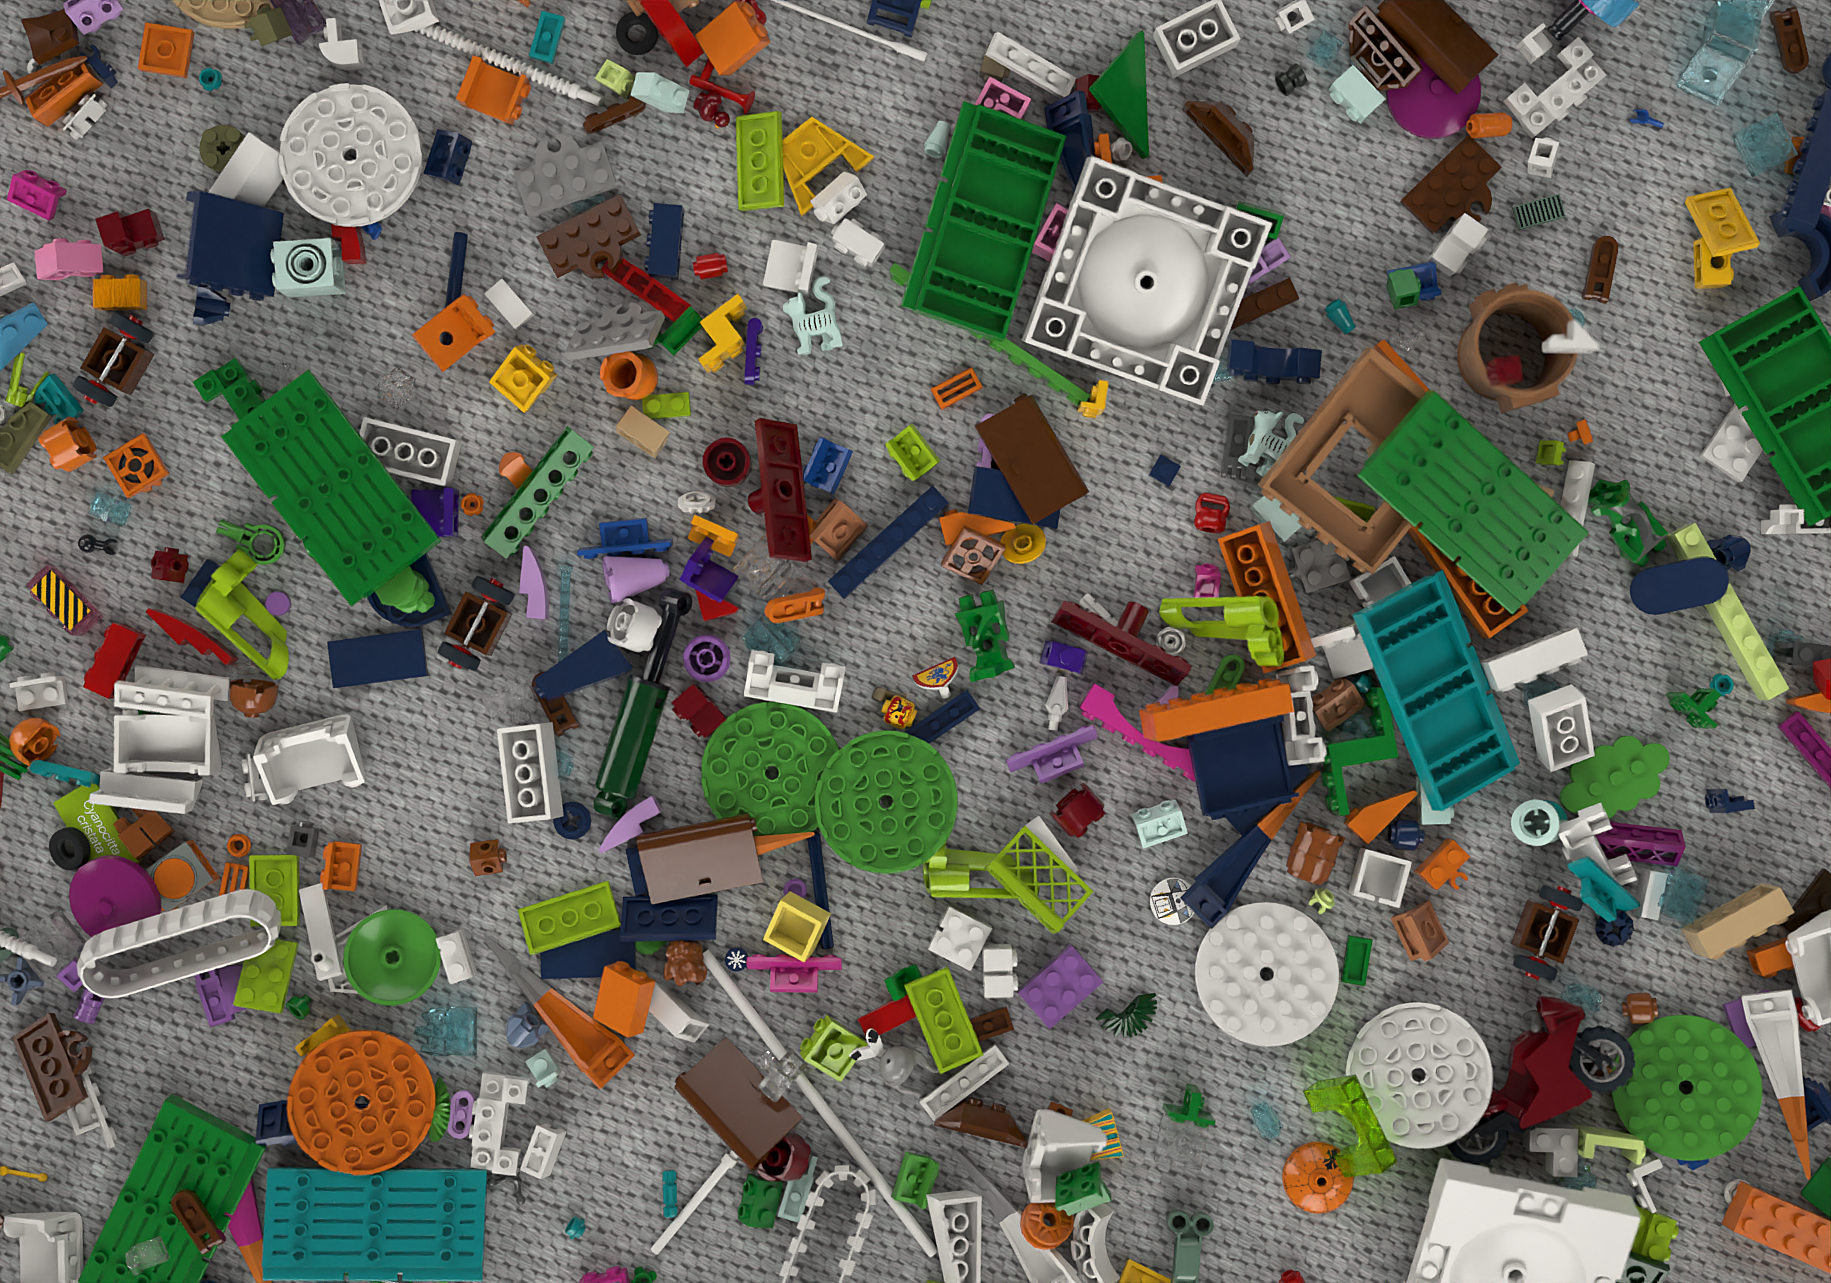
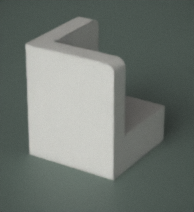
M1544 23L1527 35L1516 46L1530 64L1553 46L1542 32L1546 27Z

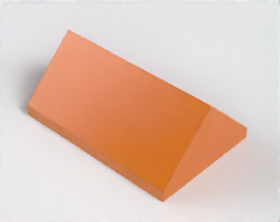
M84 61L75 69L47 80L26 96L25 100L33 118L48 127L76 106L87 94L90 95L97 90L103 83Z

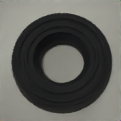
M634 11L625 14L619 20L616 27V38L619 45L624 51L632 55H644L650 52L658 41V29L648 17L649 15L644 12L640 16H637ZM634 25H641L646 29V36L640 42H634L628 37V31Z
M74 827L63 828L55 832L50 838V855L60 868L75 870L88 862L91 854L90 844L87 837L79 829ZM66 840L70 841L75 848L74 857L69 856L65 850L64 843Z

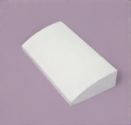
M379 0L391 35L417 30L439 22L432 0Z

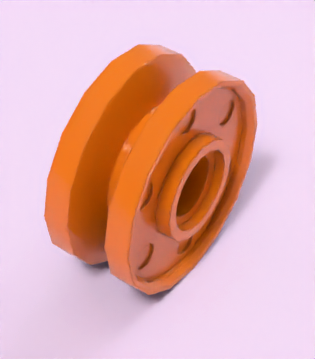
M1055 1202L1030 1203L1021 1214L1020 1227L1024 1238L1033 1247L1041 1250L1056 1248L1073 1231V1215L1068 1216L1064 1209L1057 1211ZM1043 1218L1050 1222V1226L1044 1223Z

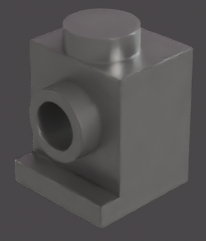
M299 821V825H291L286 854L307 858L314 857L316 855L315 850L319 828H314V823ZM303 834L308 835L307 842L302 840Z

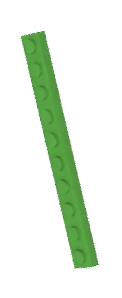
M894 263L889 270L892 276L891 280L901 287L904 284L907 286L910 273ZM969 331L975 338L981 340L983 337L989 341L988 346L998 353L1003 351L1008 354V360L1015 365L1020 366L1022 364L1027 367V372L1034 378L1039 380L1042 377L1048 381L1047 386L1058 393L1061 390L1067 394L1066 399L1074 405L1078 406L1079 403L1087 402L1090 395L1007 338L999 342Z

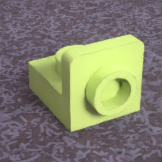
M608 59L594 78L597 82L615 91L624 99L632 91L635 77L627 69Z

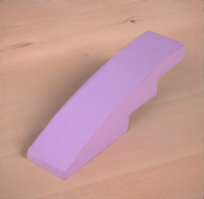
M1279 237L1263 247L1247 286L1292 258Z

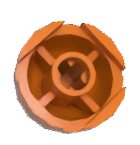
M28 718L15 726L9 738V746L13 755L18 760L30 766L34 760L46 761L52 756L58 744L53 745L57 736L60 737V732L56 726L42 718Z

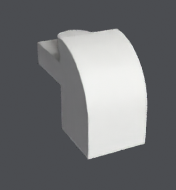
M336 18L326 19L327 27H324V37L328 42L319 43L323 55L339 69H364L362 45L357 39L343 41L340 22Z

